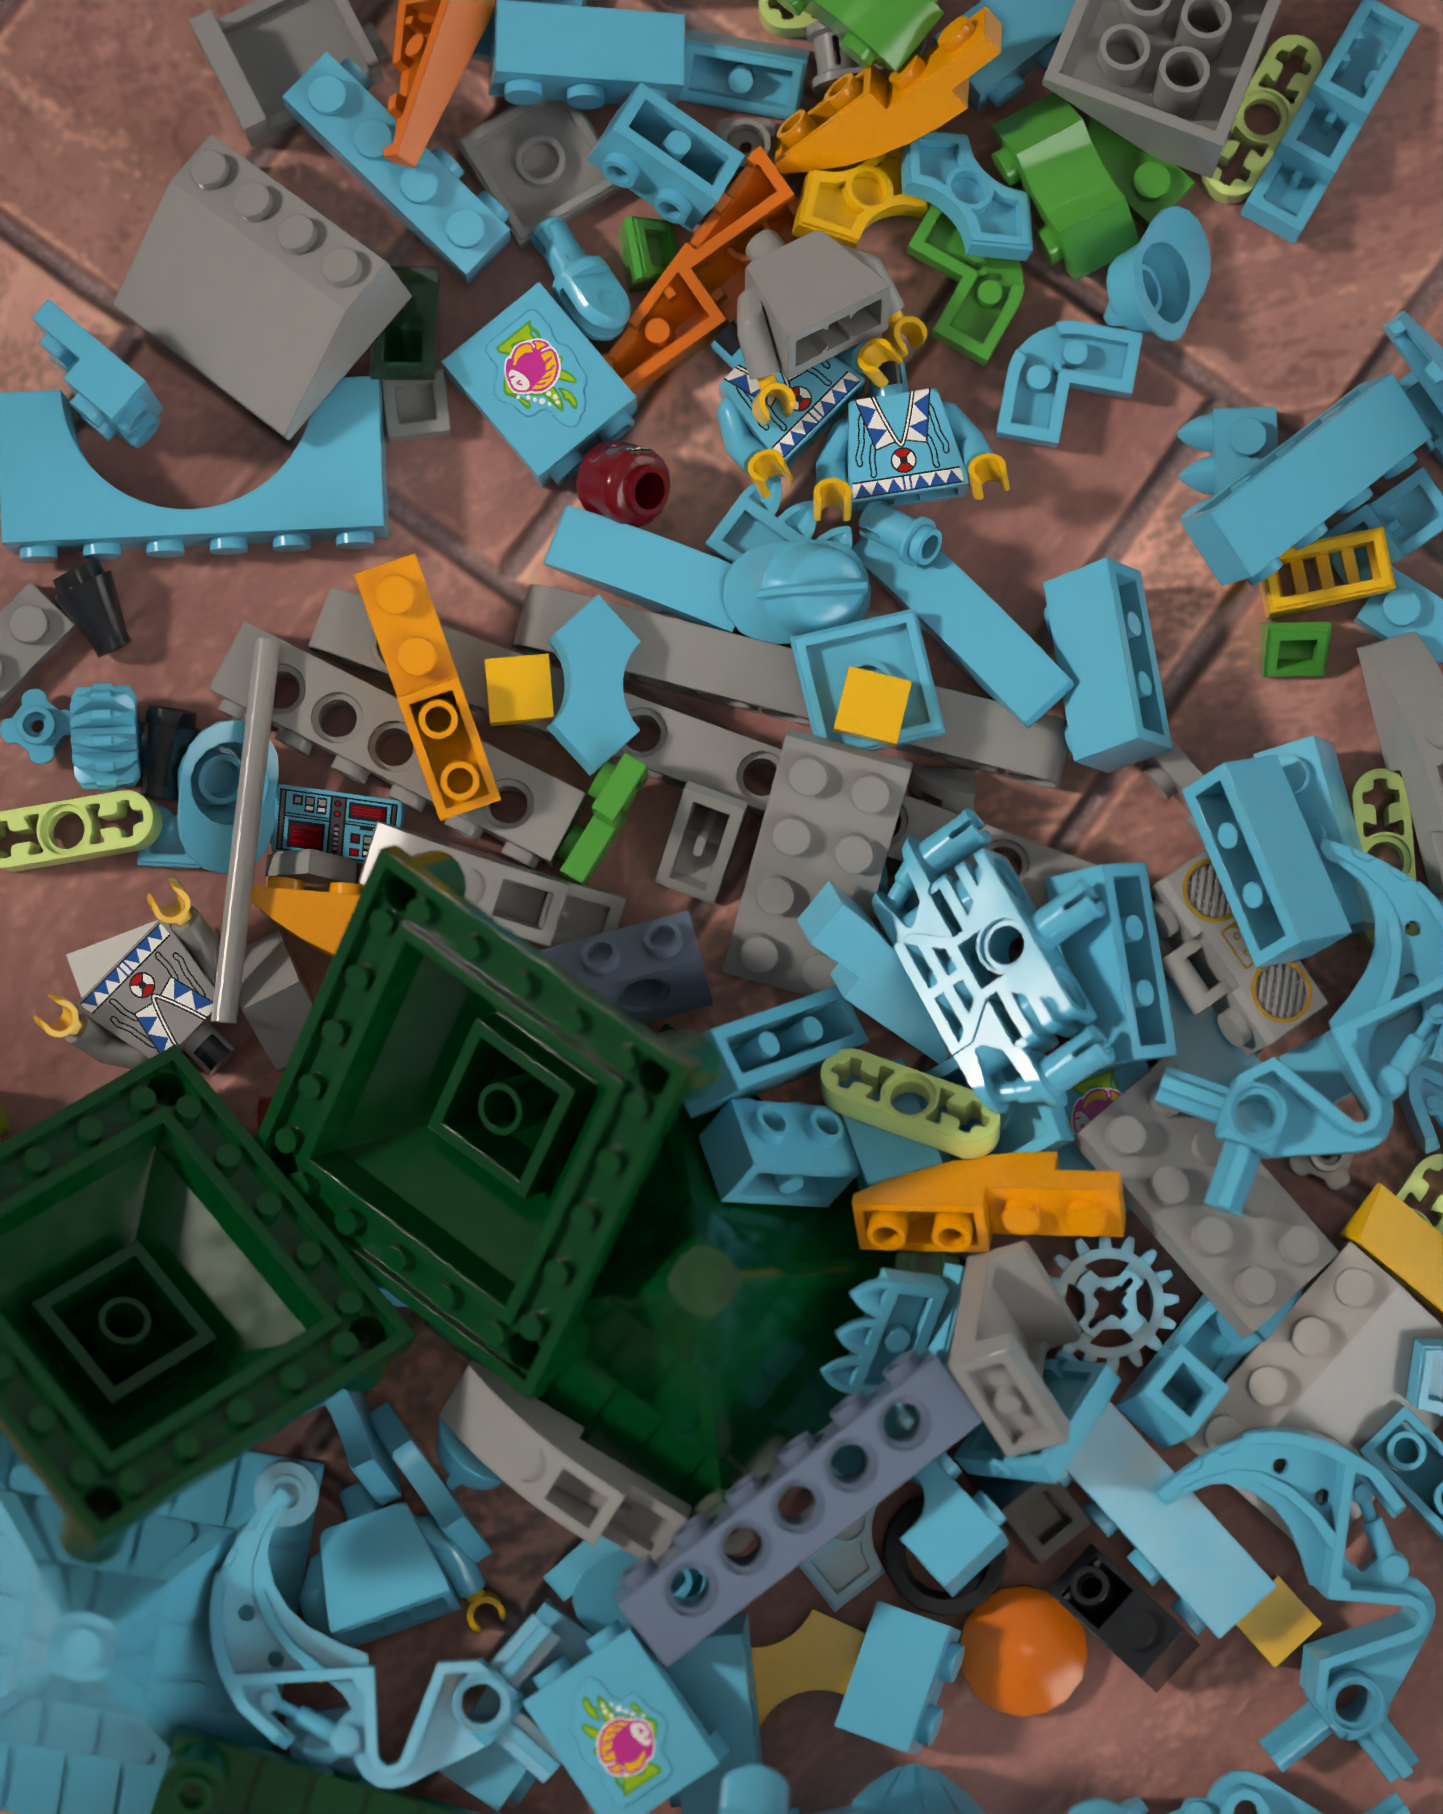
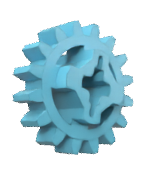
M1098 1236L1096 1249L1090 1250L1088 1245L1079 1238L1073 1241V1248L1076 1254L1074 1259L1070 1260L1060 1254H1056L1052 1258L1056 1267L1061 1272L1058 1278H1050L1064 1301L1068 1285L1079 1295L1080 1314L1076 1320L1081 1326L1080 1339L1076 1342L1061 1345L1059 1351L1073 1354L1078 1349L1083 1352L1081 1361L1096 1362L1097 1357L1103 1358L1104 1363H1107L1117 1373L1120 1357L1125 1356L1133 1367L1138 1368L1143 1365L1142 1355L1139 1351L1142 1347L1146 1346L1155 1352L1160 1350L1163 1345L1155 1336L1158 1328L1175 1329L1176 1322L1163 1315L1164 1306L1179 1303V1296L1163 1293L1161 1285L1167 1282L1173 1274L1171 1270L1153 1271L1150 1266L1157 1256V1252L1153 1248L1137 1256L1133 1254L1135 1247L1134 1237L1125 1236L1118 1248H1112L1110 1237ZM1100 1259H1112L1125 1263L1113 1277H1098L1085 1267V1265ZM1127 1280V1283L1120 1290L1121 1295L1116 1301L1118 1307L1122 1309L1120 1315L1116 1317L1111 1314H1105L1100 1319H1094L1088 1326V1323L1095 1316L1094 1311L1099 1305V1302L1093 1296L1097 1289L1104 1292L1112 1291L1116 1287H1121ZM1143 1281L1147 1286L1150 1297V1310L1147 1321L1137 1312L1136 1291L1143 1284ZM1118 1329L1130 1339L1124 1344L1113 1347H1101L1090 1343L1102 1330Z

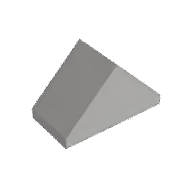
M687 780L654 883L714 904L748 815V802Z
M277 930L246 946L239 1005L276 1071L280 1072L286 1068L314 1003V999L281 931Z

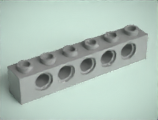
M246 621L243 622L209 687V690L215 697L222 701L218 711L233 720L238 719L246 722L255 638L279 640L281 644L276 682L282 679H292L299 683L300 694L297 701L288 708L277 709L273 707L271 726L279 729L274 739L306 756H309L314 747L334 757L335 760L331 768L358 783L365 785L370 775L392 786L387 796L393 800L403 802L407 808L418 813H422L426 804L435 808L414 746L410 759L402 765L389 766L380 760L381 746L388 738L401 735L411 739L396 697ZM339 707H347L354 710L357 721L354 729L348 735L331 737L324 732V720L330 711ZM481 740L499 794L515 792L522 795L527 800L526 813L515 823H501L493 817L492 807L494 803L448 818L444 825L476 842L479 841L482 833L503 842L505 845L501 854L522 866L536 869L540 861L553 868L559 858L557 854L560 847L577 823L588 801L586 793Z

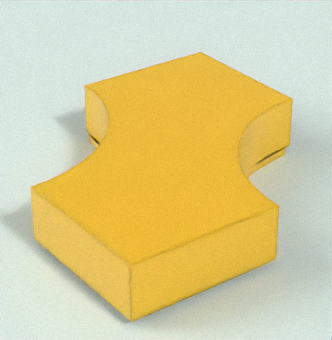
M897 148L878 157L867 159L862 164L849 170L840 172L809 170L803 180L791 235L802 237L812 231H824L840 245L843 244L855 248L864 229L870 224L890 216H912L921 219L928 209L929 202L913 196L902 195L900 148Z
M812 1607L798 1628L789 1635L772 1643L751 1645L759 1727H761L763 1721L773 1708L795 1694L811 1690H825L845 1696L866 1631Z

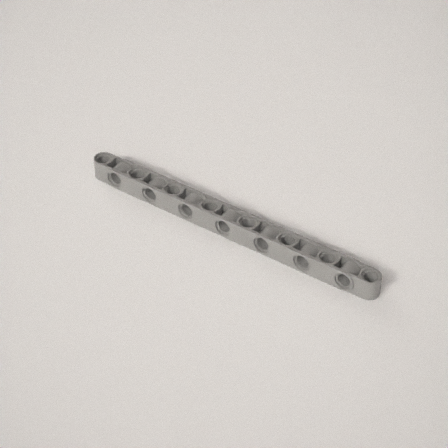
M330 588L307 648L327 659L391 682L362 597L341 589ZM442 626L471 712L489 718L485 659L524 655ZM550 665L555 716L563 700L564 675L563 669ZM623 692L627 709L635 723H650L659 730L661 735L657 745L650 751H634L625 744L608 760L609 762L617 765L623 754L627 753L647 765L648 777L683 790L687 780L748 802V813L763 819L769 795L758 796L749 792L744 785L743 779L747 771L759 765L768 766L776 772L781 749ZM551 721L508 725L561 745L547 729ZM904 794L898 815L899 831L892 837L886 864L900 868L904 861L902 847L909 835H914L922 842L959 816V814ZM987 824L982 829H979L981 833L984 830L989 831L992 839L990 844L980 849L986 848L996 853H1006L1016 861L1019 870L1018 878L1037 910L1049 903L1046 878L1097 866L1091 862ZM978 849L973 854L962 860L960 863H962L963 861H967L969 863L978 865L977 861L974 858V854L978 852L980 849ZM957 865L952 867L944 874H948L953 877L959 878L957 872L955 871V867ZM1158 936L1161 958H1163L1174 949L1167 939Z

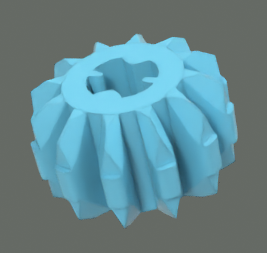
M113 682L93 683V686L77 687L70 703V742L72 746L74 777L83 789H99V792L119 791V788L135 787L140 779L141 771L139 712L136 694L129 685H113Z

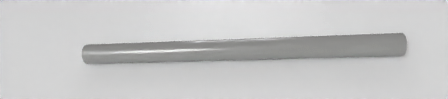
M255 638L211 1016L212 1022L237 1024L281 644V641L270 638Z

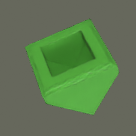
M629 216L623 220L617 236L628 292L632 293L652 289L677 255L678 248L673 223L667 220Z
M1260 622L1262 676H1326L1332 629L1331 622Z

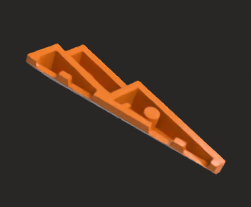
M399 0L392 65L401 72L399 93L390 96L388 101V112L396 119L395 137L393 143L384 147L383 157L391 163L408 168L416 167L495 11L497 0Z
M761 145L752 151L747 158V164L728 190L723 192L704 223L690 242H685L630 317L628 326L609 352L602 355L634 394L712 343L729 323L737 320V299L745 290V268L751 262L745 253L746 246L757 233L766 229H773L786 244L800 238L791 235L799 200Z

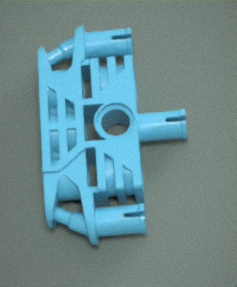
M966 808L959 816L922 842L914 835L907 837L902 847L904 861L894 876L895 882L888 894L876 890L871 900L873 909L951 1054L954 1055L980 1101L995 1114L1006 1113L1009 1108V1102L1019 1101L1021 1104L1045 1101L1054 1108L1068 1106V1098L1065 1091L1104 1065L1115 1061V1055L1112 1048L1108 1047L1105 1050L1102 1048V1046L1108 1043L1107 1039L1097 1027L1089 1025L1082 1033L1045 1056V1052L1059 1044L1055 1034L1070 1037L1078 1031L1074 1021L1088 1025L1097 1019L1095 1011L1057 945L1097 917L1100 918L1105 915L1104 904L1101 901L1096 904L1093 902V900L1099 897L1086 880L1080 879L1075 882L1074 886L1037 910L1009 860L1005 856L986 848L980 849L991 843V835L987 830H984L982 833L979 831V829L985 827V824L973 810ZM980 849L978 852L974 854V858L977 861L978 865L969 863L967 861H963L962 863H960L962 860H964L965 858L973 854L975 851ZM957 865L955 867V871L957 872L959 878L953 877L948 874H944L952 867ZM916 890L920 900L919 906L908 913L903 908V905L911 892ZM1022 934L1024 950L1015 962L1010 963L1008 953L1011 942ZM993 972L1002 976L996 979ZM1013 1063L1022 1077L1014 1082H1005L1002 1069Z

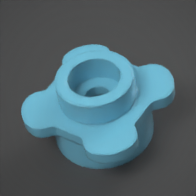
M30 689L22 695V705L15 715L2 721L0 734L5 742L9 744L17 743L26 749L32 762L43 765L54 759L55 751L64 743L66 736L71 735V713L69 710H59L50 704L44 691ZM36 721H42L44 729L38 733L34 732L33 724Z

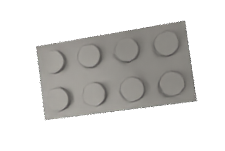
M788 728L722 972L805 996L836 986L830 973L838 963L809 943L797 919L828 881H831L858 903L869 916L871 915L873 908L871 900L879 887L913 763Z
M1170 1057L1163 1058L1076 1133V1140L1072 1142L1097 1171H1121L1124 1202L1242 1339L1260 1328L1335 1258L1339 1251L1261 1162L1259 1163L1241 1217L1230 1213L1218 1212L1214 1210L1215 1208L1203 1204L1223 1144L1218 1142L1215 1138L1216 1134H1213L1216 1124L1154 1102L1166 1067L1170 1066L1180 1070Z

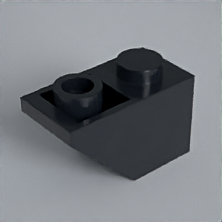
M953 1459L976 1492L981 1490L1004 1514L1007 1520L1002 1524L1032 1563L1042 1564L1092 1524L1059 1480L1057 1484L973 1475L968 1474Z
M1092 1543L1088 1545L1047 1591L1156 1693L1200 1646L1185 1628Z

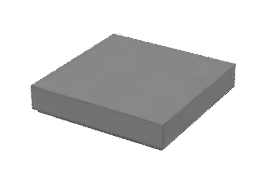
M542 99L540 102L531 105L515 104L455 140L457 148L483 190L493 196L509 213L510 217L505 224L510 228V234L520 250L532 244L529 239L531 235H534L532 231L546 219L560 216L568 223L625 189L611 183L599 168L587 161L600 137L584 111L569 106L567 101Z

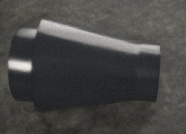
M99 559L85 563L53 580L59 593L54 599L92 645L98 658L132 642L126 629L112 571L105 572Z
M147 705L145 720H138L142 770L141 795L169 800L179 799L177 771L182 757L187 752L188 746L202 730L196 728L197 712Z

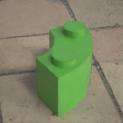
M777 0L794 15L800 16L804 11L832 29L843 38L839 46L859 65L868 69L872 63H875L895 72L901 68L945 13L933 0Z
M1053 92L991 125L1000 149L992 153L995 168L1007 187L1016 185L1018 190L1027 192L1030 195L1031 216L1039 228L1034 231V237L1042 255L1050 265L1060 261L1071 277L1077 281L1111 263L1118 255L1140 242L1126 197L1114 183L1091 141L1083 118L1065 99Z

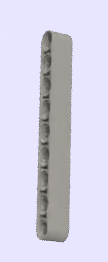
M530 584L512 646L530 655L549 654L550 660L560 663L548 639L588 604L593 597L546 585ZM605 601L641 641L628 659L623 679L810 727L792 648ZM935 686L946 731L945 735L893 747V749L1028 784L1059 788L1069 752L1065 740L1067 720L1044 714L1027 729L997 701Z

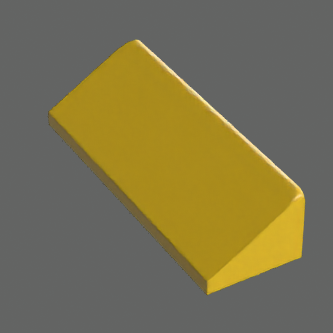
M1377 1183L1339 1234L1347 1241H1351L1388 1275L1443 1319V1234L1385 1186Z

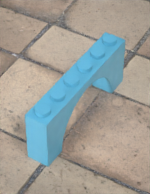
M378 376L343 377L310 415L307 427L296 449L281 469L269 480L240 498L224 504L198 509H173L145 503L126 495L104 480L90 466L81 449L73 423L72 406L61 390L0 392L1 543L13 555L20 554V561L55 562L58 561V553L83 552V558L88 560H115L122 557L121 550L146 549L147 556L172 558L183 556L185 554V547L209 546L210 553L237 555L248 552V544L273 543V550L279 552H302L311 549V541L336 540L337 548L366 549L374 546V539L389 538L385 411L383 389Z

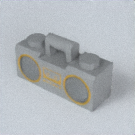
M1206 849L1150 886L1157 934L1159 937L1167 939L1174 949L1162 958L1163 970L1194 1015L1212 1005L1218 1014L1217 1023L1221 1032L1230 1043L1240 1047L1246 1056L1271 1045L1329 1004L1300 960L1262 968L1255 967Z

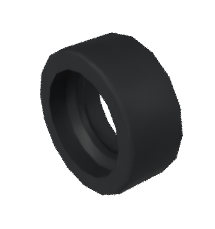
M923 1492L904 1503L888 1523L882 1545L885 1571L897 1593L917 1610L938 1616L965 1614L986 1602L1001 1583L1007 1561L1006 1548L954 1597L947 1591H938L924 1586L913 1576L908 1567L906 1546L900 1540L922 1515L925 1504Z

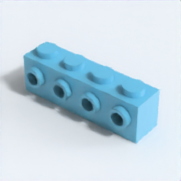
M326 51L282 96L287 112L468 286L511 242L510 228L505 224L510 217L509 213L487 191L482 190L476 196L459 180L465 173L464 170L440 146H437L432 152L425 147L414 168L397 165L384 158V147L392 144L394 141L396 119L388 112V106L385 108L368 92L373 86V82L359 66L348 57L339 64Z
M1393 373L1360 383L1180 523L1221 586L1245 579L1250 586L1255 585L1270 577L1282 567L1283 564L1279 556L1293 546L1295 550H1299L1325 534L1328 528L1324 521L1336 511L1343 515L1366 502L1373 495L1369 486L1383 476L1385 480H1388L1412 466L1417 461L1413 451L1430 439L1432 434Z
M1108 1401L1104 1414L1094 1423L1075 1453L1072 1465L1062 1474L1059 1481L1064 1488L1074 1481L1091 1501L1082 1509L1108 1538L1118 1530L1134 1547V1550L1126 1558L1152 1586L1162 1579L1179 1598L1170 1607L1196 1635L1207 1628L1211 1634L1220 1639L1277 1585L1193 1492L1185 1494L1168 1507L1163 1503L1154 1490L1175 1472L1117 1408Z

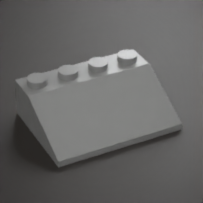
M1075 0L1044 75L1042 85L1152 157L1212 179L1283 0Z
M210 134L170 181L113 305L122 314L289 441L410 300L412 295L384 259L216 136Z
M1340 1240L1335 1246L1339 1254L1300 1289L1303 1294L1270 1337L1251 1349L1235 1365L1223 1381L1230 1389L1196 1433L1182 1442L1199 1457L1201 1454L1224 1442L1242 1436V1432L1264 1427H1294L1310 1429L1330 1436L1362 1456L1358 1451L1405 1405L1434 1432L1443 1422V1417L1439 1414L1413 1407L1406 1400L1414 1339H1443V1325L1351 1241ZM1279 1458L1275 1460L1273 1470L1276 1472L1283 1470L1286 1465L1285 1459ZM1232 1486L1293 1540L1287 1524L1270 1504L1249 1490ZM1324 1489L1316 1492V1502H1322ZM1373 1494L1372 1498L1370 1499L1371 1502L1376 1498V1497L1374 1496V1494ZM1352 1500L1348 1529L1362 1514L1358 1503Z

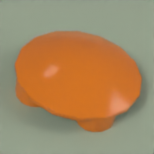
M1026 1584L1000 1589L993 1593L986 1602L975 1607L964 1622L962 1634L958 1641V1644L965 1646V1653L961 1664L962 1674L974 1694L994 1710L1019 1717L1047 1713L1068 1700L1083 1678L1088 1656L1085 1632L1080 1621L1046 1590L1034 1588Z

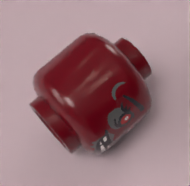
M609 440L597 444L591 449L579 467L576 481L578 499L584 510L604 516L617 523L628 524L637 528L650 524L660 515L668 501L671 486L669 470L661 456L650 448L617 440Z

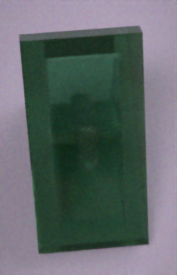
M390 266L412 297L371 344L370 378L371 380H435L441 363L439 267Z

